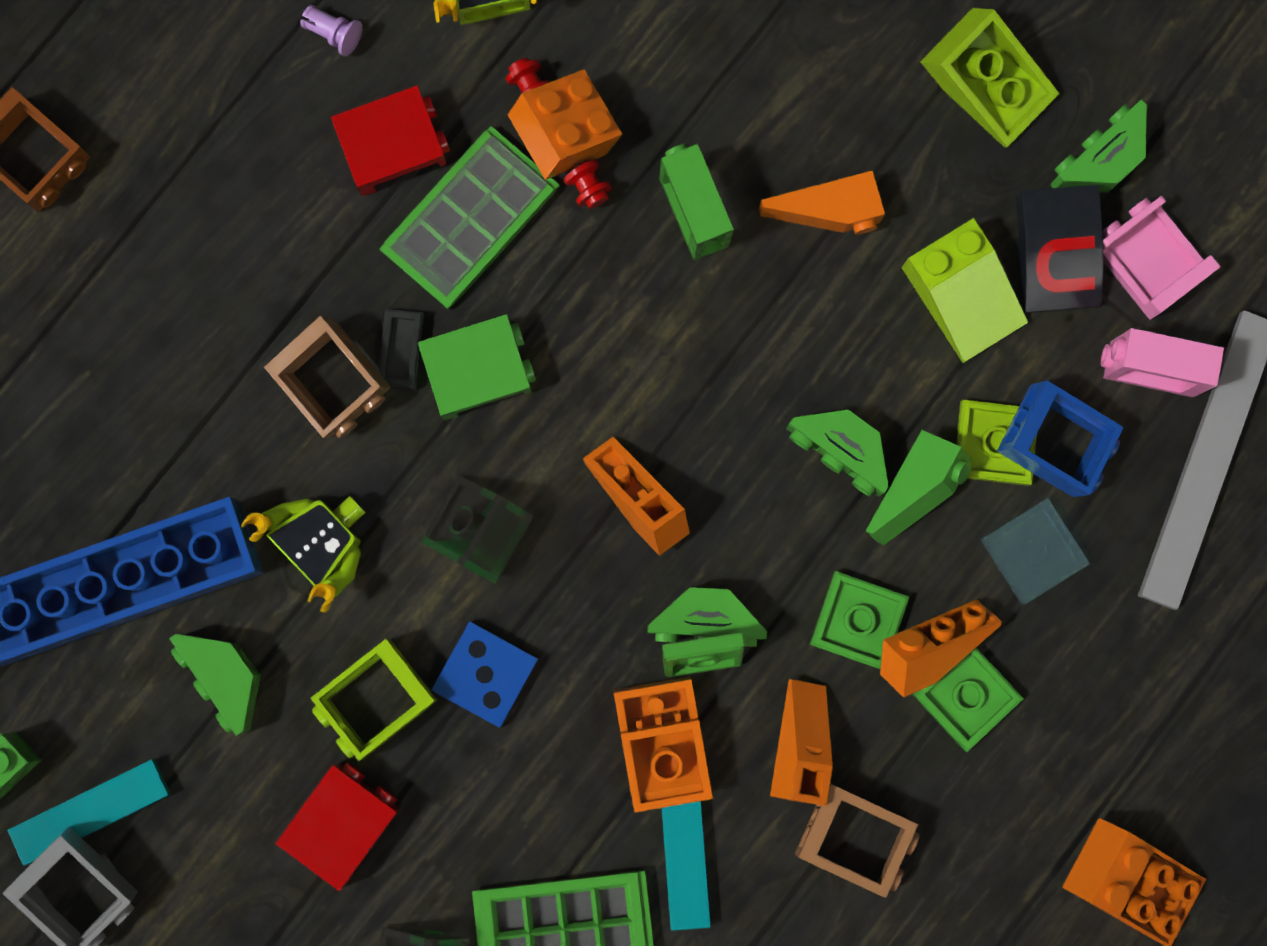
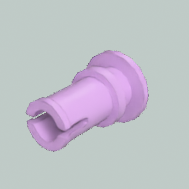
M310 5L305 9L302 16L308 18L309 21L301 19V26L303 28L309 29L328 39L329 45L338 47V52L342 56H348L355 50L363 30L360 21L353 20L349 23L348 19L344 17L335 18L314 5Z

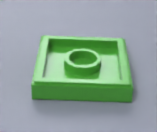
M835 571L809 645L881 669L883 639L897 634L909 597Z
M742 633L662 645L665 676L668 678L740 666L744 652Z
M977 648L970 652L938 682L912 694L965 752H968L1024 699Z

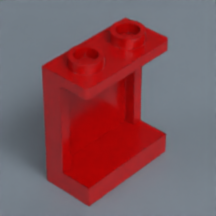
M418 86L331 117L356 187L362 197L376 192L374 186L435 163H438L439 167L447 165L444 154L450 152L443 131H434L430 119L437 117L430 96L422 97Z
M348 762L344 766L339 763L331 766L275 843L338 891L347 885L365 856L392 819L401 810L394 804L397 798L392 793L379 785L376 789H373L362 781L366 775Z

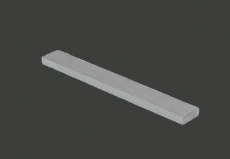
M1247 311L1239 313L1221 363L1218 385L1212 388L1138 593L1139 597L1172 610H1178L1267 362V319Z

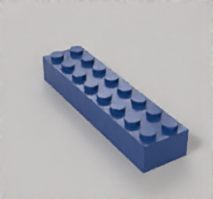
M229 496L1 577L0 667L264 574L254 543L249 540L251 534L248 525L241 528L245 516L239 500Z

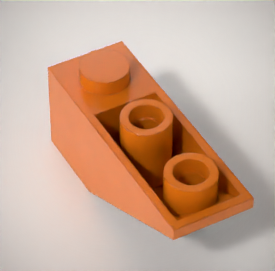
M976 599L883 639L880 675L903 698L938 682L998 629L1002 621Z
M789 679L770 796L827 806L833 765L826 686Z

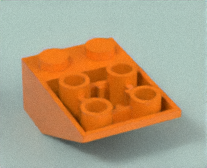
M1098 818L1062 888L1163 946H1172L1206 879L1132 833Z

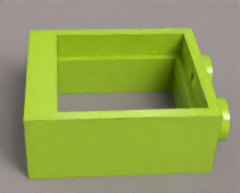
M391 639L383 640L310 698L316 705L312 708L316 718L324 727H328L331 724L340 736L336 740L340 749L350 759L355 755L358 761L365 759L438 701ZM382 659L416 704L364 744L330 699Z

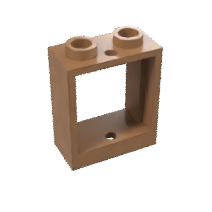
M319 316L264 366L322 438L338 437L341 439L348 435L357 426L355 419L364 411L371 413L386 400L383 394L391 388L333 317ZM331 339L371 385L369 389L334 420L331 419L294 374Z
M830 784L827 806H815L795 851V855L802 860L886 898L889 890L895 892L900 884L903 870L899 867L905 854L911 855L917 845L919 833L915 831L918 824ZM841 800L901 827L878 882L818 855Z

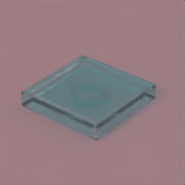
M1048 498L980 539L1022 605L1032 601L1090 564Z

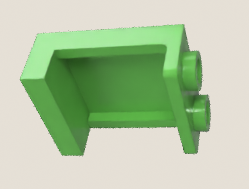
M507 314L418 342L439 413L444 421L458 417L459 412L519 393H524V395L532 393L529 383L536 381L529 359L521 360L517 347L524 345L518 323L510 325Z

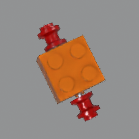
M527 57L517 60L508 68L510 73L506 76V81L509 86L518 85L522 94L508 113V117L545 180L571 170L563 180L567 186L575 185L580 193L576 199L578 206L583 207L587 205L589 209L600 206L608 200L607 193L612 187L608 181L600 182L595 173L599 168V164L595 159L605 156L622 136L619 127L585 69L552 82L548 80L541 81L537 74L541 69V64L538 60H529Z

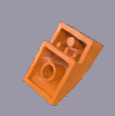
M690 676L613 689L634 813L713 799Z

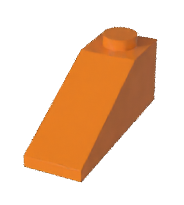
M873 171L763 199L758 209L761 217L841 233L854 230L855 235L865 234L877 229L876 224H879L885 215Z
M614 437L583 458L585 465L634 530L659 556L690 534L685 509Z

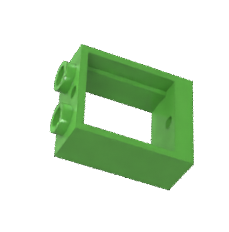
M681 144L665 152L666 156L661 158L659 179L692 258L695 261L729 247L734 229L698 144L687 147V144Z

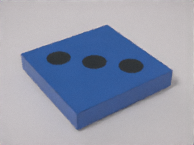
M469 621L434 684L432 691L501 728L538 659Z

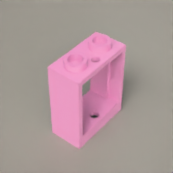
M1130 328L1110 341V344L1105 345L1101 356V366L1105 367L1103 378L1195 397L1217 387L1224 348Z

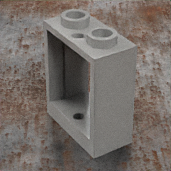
M68 827L2 894L58 946H98L106 937L102 931L112 921L118 926L134 910L135 907L131 902L138 891L73 829ZM67 851L117 897L82 934L32 888Z

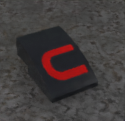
M1099 185L1021 191L1015 198L1019 229L1016 244L1024 313L1100 307L1103 282V242Z

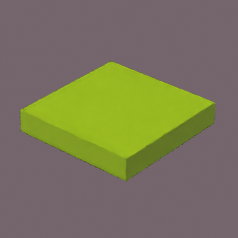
M970 400L960 401L956 445L961 446L972 459L967 479L1025 486L1032 485V472L997 452L1019 406ZM1036 436L1028 450L1035 454Z

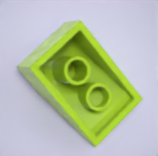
M972 8L921 61L922 65L939 86L1004 147H1008L1059 94L994 9Z
M974 218L912 255L902 266L906 276L962 363L1028 323L995 250Z

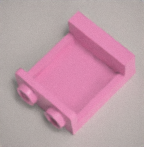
M1162 195L1152 203L1148 198H1145L1128 211L1133 218L1123 225L1116 220L1102 231L1103 262L1149 320L1163 312L1220 268V265L1211 255L1203 260L1163 210L1162 205L1166 200Z

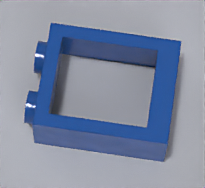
M1046 380L1029 386L997 452L1071 497L1086 496L1096 491L1103 480V473L1101 472L1107 460L1113 457L1120 445L1118 438L1124 427ZM1050 408L1094 434L1073 477L1028 451Z

